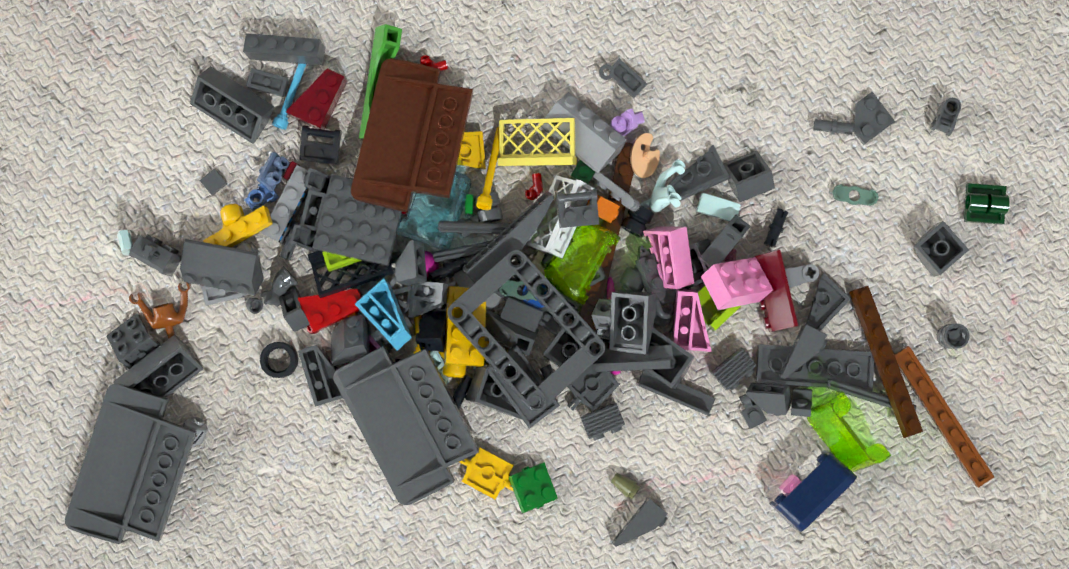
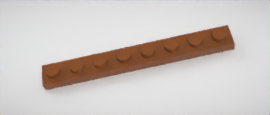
M910 346L894 354L900 371L974 485L979 488L993 479L994 475Z

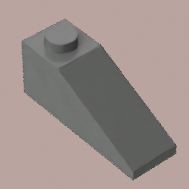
M802 325L778 377L781 379L787 378L819 353L820 350H823L828 341L826 340L827 334L809 325Z
M648 497L614 538L612 544L617 547L656 529L658 526L662 527L668 519L666 517L668 513Z

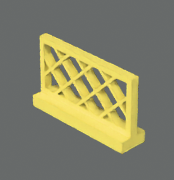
M575 118L499 120L500 158H498V166L577 165V157H575ZM563 122H570V131L564 135L558 128ZM526 123H530L535 128L528 136L521 130ZM544 123H549L553 127L547 136L539 129ZM504 124H512L516 130L508 136L505 133ZM537 131L544 137L538 145L530 139ZM555 131L563 137L557 145L549 139ZM518 132L526 138L519 146L512 140ZM546 140L554 147L548 154H545L540 149ZM565 140L570 144V153H563L558 148ZM510 141L516 149L512 154H505V146ZM527 141L535 147L530 154H526L521 149Z

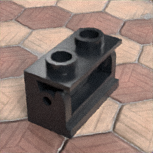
M446 311L426 312L423 314L422 319L419 320L420 331L416 333V344H419L420 350L427 348L428 351L444 352Z

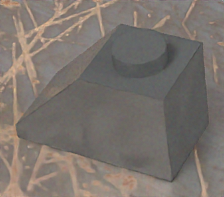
M410 240L395 263V277L398 283L408 286L427 281L423 243Z
M295 285L288 288L286 293L279 298L283 317L294 332L310 325L298 301V298H301Z
M751 383L746 391V395L767 414H774L776 416L786 415L791 406L789 385Z

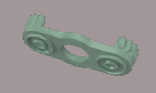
M842 184L835 186L832 192L835 200L848 202L851 205L871 206L876 204L879 198L878 193L873 189L865 190L857 186L847 187ZM852 190H856L860 194L857 201H852L849 198V193Z
M508 280L499 289V292L504 296L516 297L520 300L531 299L537 301L529 291L525 296L518 294V287L525 285L522 281ZM542 285L537 286V292L540 295L545 293Z

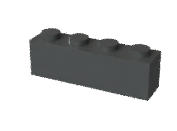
M246 33L243 52L250 60L323 65L326 47L320 39Z

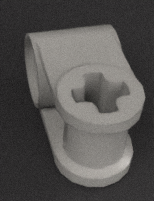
M813 264L785 269L789 288L812 282L819 276V269ZM808 269L809 271L813 270V274L810 277L805 275Z

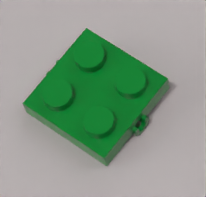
M545 462L533 467L522 468V471L508 476L522 513L535 508L539 509L544 507V504L558 499Z

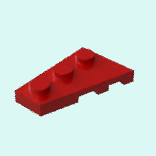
M350 289L320 298L319 295L298 298V301L313 332L317 333L359 311L355 303L362 298L359 289Z

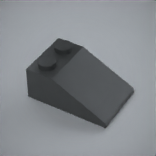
M630 290L612 292L611 351L648 354L656 314L657 293Z
M484 364L482 367H476L465 400L522 420L485 369L489 365Z

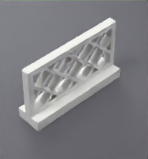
M556 175L549 189V192L554 195L555 205L551 208L549 207L544 218L547 217L548 222L542 225L543 220L541 221L526 245L563 258L576 227L559 228L558 215L552 219L551 214L557 210L558 214L557 193L589 192V190L594 188L581 180L576 179L575 181ZM560 182H562L563 188L557 190ZM588 200L565 202L564 205L565 208L586 206ZM549 228L550 233L544 236L543 231ZM539 235L540 240L533 243L535 237Z

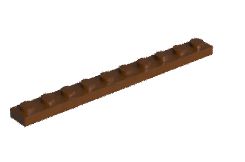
M625 142L621 152L618 154L612 181L629 194L634 174L630 162L633 144ZM611 190L608 200L620 206L618 209L619 213L611 223L602 220L593 260L599 259L606 279L586 288L580 311L581 318L592 330H596L592 319V312L598 300L604 298L625 211V206L622 205L621 200L618 201L610 195Z

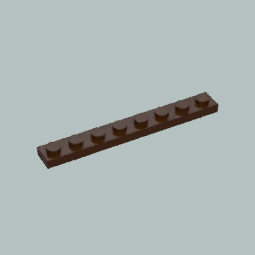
M869 286L850 291V297L903 438L923 432Z

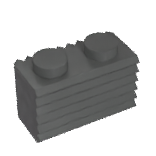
M739 348L710 373L725 390L730 388L732 391L740 385L739 380L744 376L748 378L755 372L753 368L757 365L743 348Z
M616 402L580 417L588 438H593L594 441L605 437L603 433L610 430L612 434L622 430L621 426L625 425Z

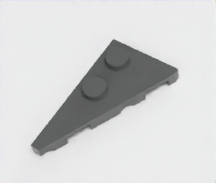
M824 273L820 276L806 325L819 331L851 300Z

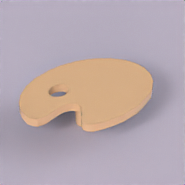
M650 133L639 135L631 148V167L640 178L651 176L659 163L660 151H650V144L653 140V136Z

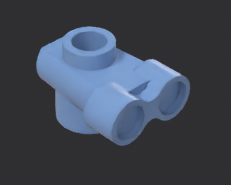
M260 183L258 188L252 190L244 201L254 211L269 201L271 203L279 197L275 191H269L265 185ZM256 198L260 200L259 202H253Z

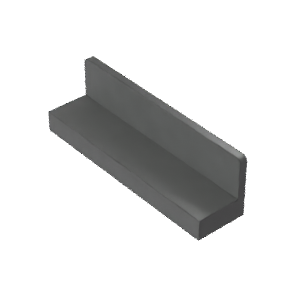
M649 346L648 354L646 355L611 351L610 348H605L603 355L596 360V364H592L593 372L674 369L673 346Z
M643 370L637 384L641 388L704 415L711 416L710 411L716 399L712 396L679 383L676 389H671L646 370Z

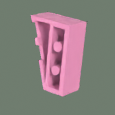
M658 226L643 231L645 237L648 236L652 246L649 248L651 254H655L658 262L657 270L660 278L663 280L664 288L680 289L694 284L687 227Z
M676 289L672 341L685 350L712 352L698 292L696 289Z

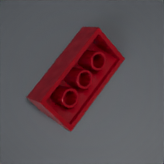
M776 250L754 256L773 288V291L759 302L760 309L764 310L765 314L763 318L765 329L773 332L798 326L781 251Z

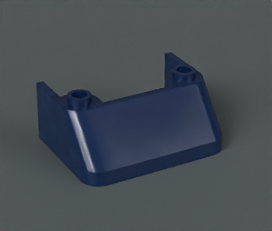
M824 450L817 457V467L790 493H781L775 498V502L771 501L769 503L791 527L799 532L804 531L857 479V476L829 451Z

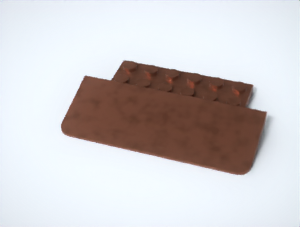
M398 59L385 60L381 65L351 186L352 197L357 201L406 213L409 211L413 192L450 198L473 89L438 84L441 72L437 68Z

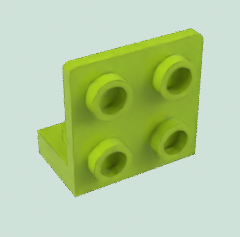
M706 286L698 292L705 324L712 331L717 330L741 307L736 306L718 310Z

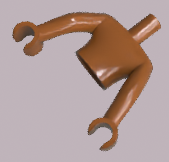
M186 282L187 289H184L181 283L178 285V290L181 292L178 312L175 311L173 303H166L153 307V316L151 310L142 300L143 295L140 292L137 293L139 300H135L133 294H131L129 301L139 306L153 329L165 328L168 339L175 335L173 326L184 321L188 306V291L191 288V284Z

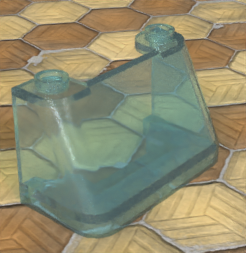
M455 172L450 198L416 193L408 216L399 222L397 234L438 250L449 249L455 233L439 232L438 222L458 221L465 206L466 195L469 194L471 188V180L465 174Z

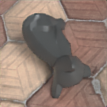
M283 266L273 279L272 290L264 291L260 296L264 297L265 305H275L278 307L280 306V296L285 294L290 286L297 285L298 282Z

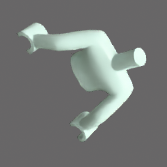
M676 160L672 167L659 175L651 198L642 202V206L645 208L651 207L653 212H660L670 203L675 208L681 205L679 201L681 196L675 192L674 188L671 185L665 187L669 176L675 172L679 175L685 172V164L681 160Z

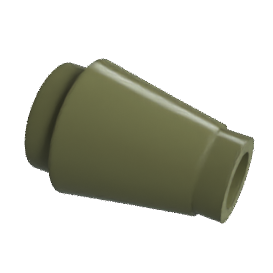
M618 473L611 480V483L626 498L633 499L641 487L637 484L638 482Z

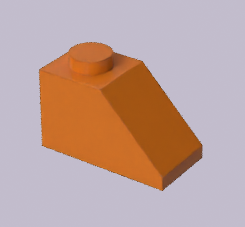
M597 195L599 218L611 223L618 216L620 206ZM588 200L586 206L590 205V200Z

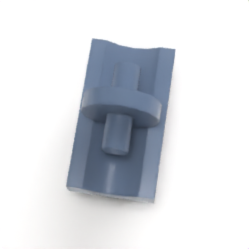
M272 152L265 165L260 167L257 181L265 185L269 191H274L290 162L285 157H280L277 153Z

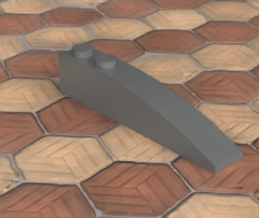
M546 191L462 268L474 283L513 250L521 251L546 215L554 195Z

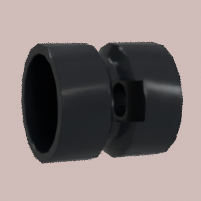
M640 205L636 211L629 209L628 214L630 216L623 220L620 227L642 238L644 235L643 231L647 229L645 224H650L655 214Z

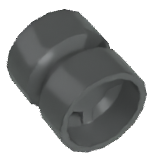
M498 192L490 193L493 200L490 210L479 209L477 212L479 222H496L503 219L502 210L498 207L500 203ZM477 195V196L474 197V199H475V205H476V203H477V198H478L480 195Z
M959 323L946 324L937 332L938 343L946 349L962 348L968 343L970 338L968 329Z

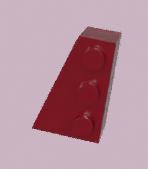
M327 68L287 109L286 113L290 117L309 126L325 130L348 82L345 76Z

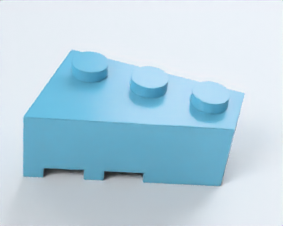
M385 278L355 303L359 310L397 351L412 338L393 289Z

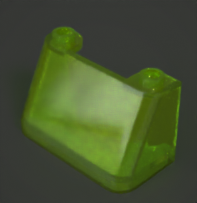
M599 224L577 226L563 258L554 256L550 265L544 269L545 278L557 291L584 305L588 298L585 295L586 289L590 290L591 287L589 285L606 254L611 252L609 247L612 245L617 246L621 237Z
M832 391L813 405L811 417H806L832 454L852 472L879 464L889 458L891 454L882 444L874 443L867 447L860 441L843 418L850 411V400L843 391Z

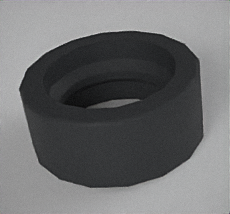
M285 342L268 344L260 354L262 370L273 378H284L291 375L298 366L297 351L293 346ZM278 348L286 350L290 356V364L283 371L273 370L268 363L269 354Z

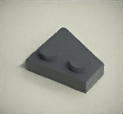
M426 281L412 284L408 317L416 318L446 304L448 284Z

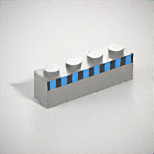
M296 165L270 215L273 224L263 229L262 234L283 244L285 236L287 237L291 228L292 221H295L308 195L309 190L304 187V176L308 173V170Z

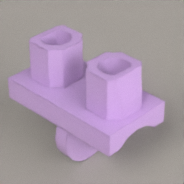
M632 108L626 110L620 116L614 117L610 125L622 136H626L636 129L639 124H643L645 120L642 111L634 113Z

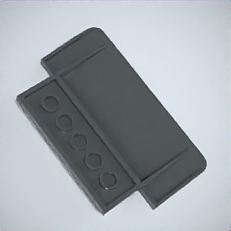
M385 345L342 366L334 373L335 384L400 504L410 505L454 483L455 479L448 466L479 453V448L427 348L394 363Z
M112 384L107 388L66 513L65 524L70 530L116 544L122 543L126 530L158 542L162 539L197 434L195 430L163 419L169 402L168 398L122 384Z

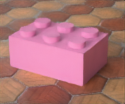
M756 257L713 264L701 276L718 310L760 302L773 291Z

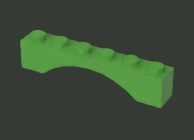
M387 24L375 28L359 139L361 140L364 138L381 65L387 59H395L400 48L401 28Z

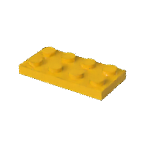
M449 286L447 288L444 364L482 367L484 366V357L451 322L447 313L449 306L469 288ZM486 301L472 313L484 328ZM458 307L454 308L451 312L454 318H460L463 315L462 309ZM485 337L478 339V344L482 348L485 347Z

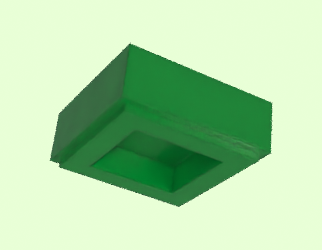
M467 194L465 214L472 216L474 213V195Z

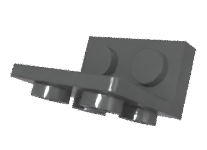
M137 313L107 335V339L118 361L128 369L132 368L161 345L160 342L149 334L140 315Z

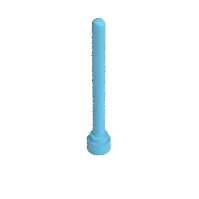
M298 64L281 112L277 114V117H274L272 125L277 128L287 129L289 122L286 111L292 105L306 64Z

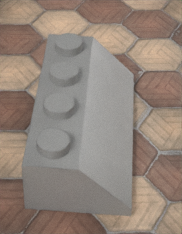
M569 92L556 102L544 118H575V155L597 174L621 152L627 140ZM563 122L558 128L564 135L570 131V122ZM544 123L541 126L548 133L553 129L549 123ZM557 131L551 135L557 141L563 138ZM565 140L562 145L570 151V144Z

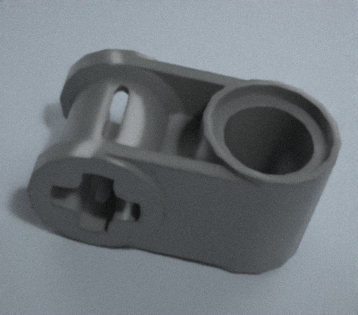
M949 98L940 104L931 124V130L934 131L936 129L944 132L946 136L952 134L961 110V102L957 98ZM947 103L953 105V112L948 111Z

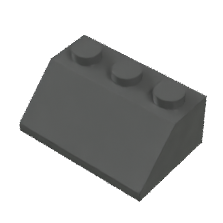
M653 327L649 346L672 345L674 369L646 371L671 389H676L686 375L694 356Z

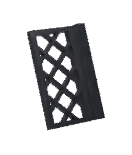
M322 251L307 254L320 298L394 274L391 261L389 262L388 269L378 271L376 269L379 264L374 263L371 268L365 265L367 261L362 260L361 263H353L358 266L354 274L347 271L350 265L344 266L342 269H336L335 271L340 273L333 280L329 278L332 271L329 272L327 270L324 275L319 274L317 269L326 266ZM362 268L369 271L365 277L358 276ZM344 274L351 277L347 283H340ZM325 281L333 283L329 289L322 290Z

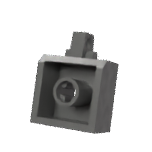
M148 234L146 237L139 235L129 253V256L158 270L159 273L171 277L182 258L178 254L179 250L170 245H161L163 241Z

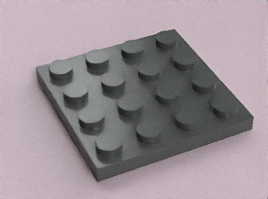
M331 174L312 249L389 266L402 211L357 201L351 195L353 179Z

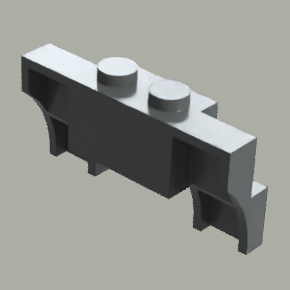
M311 168L305 174L304 187L309 191L305 199V207L300 218V225L294 224V228L290 231V244L311 252L317 251L312 249L331 176Z

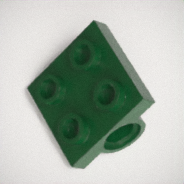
M966 184L964 222L1005 224V214H1007L1010 204L1009 196L1006 195L1007 186Z

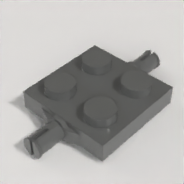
M591 365L567 386L575 397L567 406L571 407L573 411L582 403L594 412L620 383L612 376L611 372H593V365Z

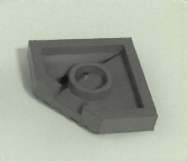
M873 92L855 104L853 132L863 145L895 122Z

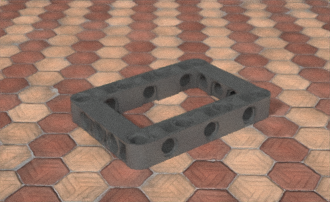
M513 250L453 302L447 311L451 322L531 410H542L602 356L605 351V344L527 256L519 250ZM511 257H520L521 264L513 265L510 261ZM514 275L522 280L527 290L541 305L548 309L553 315L554 320L567 334L575 339L580 347L538 386L472 314L475 309ZM538 285L546 286L547 293L545 295H540L537 292ZM454 308L462 309L463 315L460 318L452 316L451 312ZM567 313L573 316L571 324H566L563 321V316ZM480 337L488 338L489 345L482 348L479 346L478 339ZM593 342L599 345V351L596 354L592 353L589 348ZM507 366L514 367L515 375L513 377L505 375L504 370ZM534 395L540 396L542 400L541 404L536 407L531 403V398Z

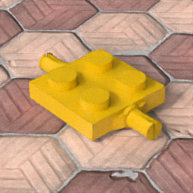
M479 447V453L471 460L466 458L464 461H459V463L467 466L466 474L461 482L495 500L504 487L513 491L508 477L514 466L513 464Z

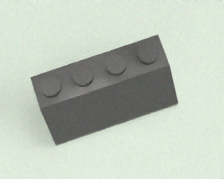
M211 66L198 75L190 102L192 106L252 144L256 142L264 130L274 109L272 104Z
M185 239L180 264V271L184 282L223 289L225 291L256 295L264 280L257 252Z
M174 335L118 377L113 383L166 398L202 371L203 367L187 345Z

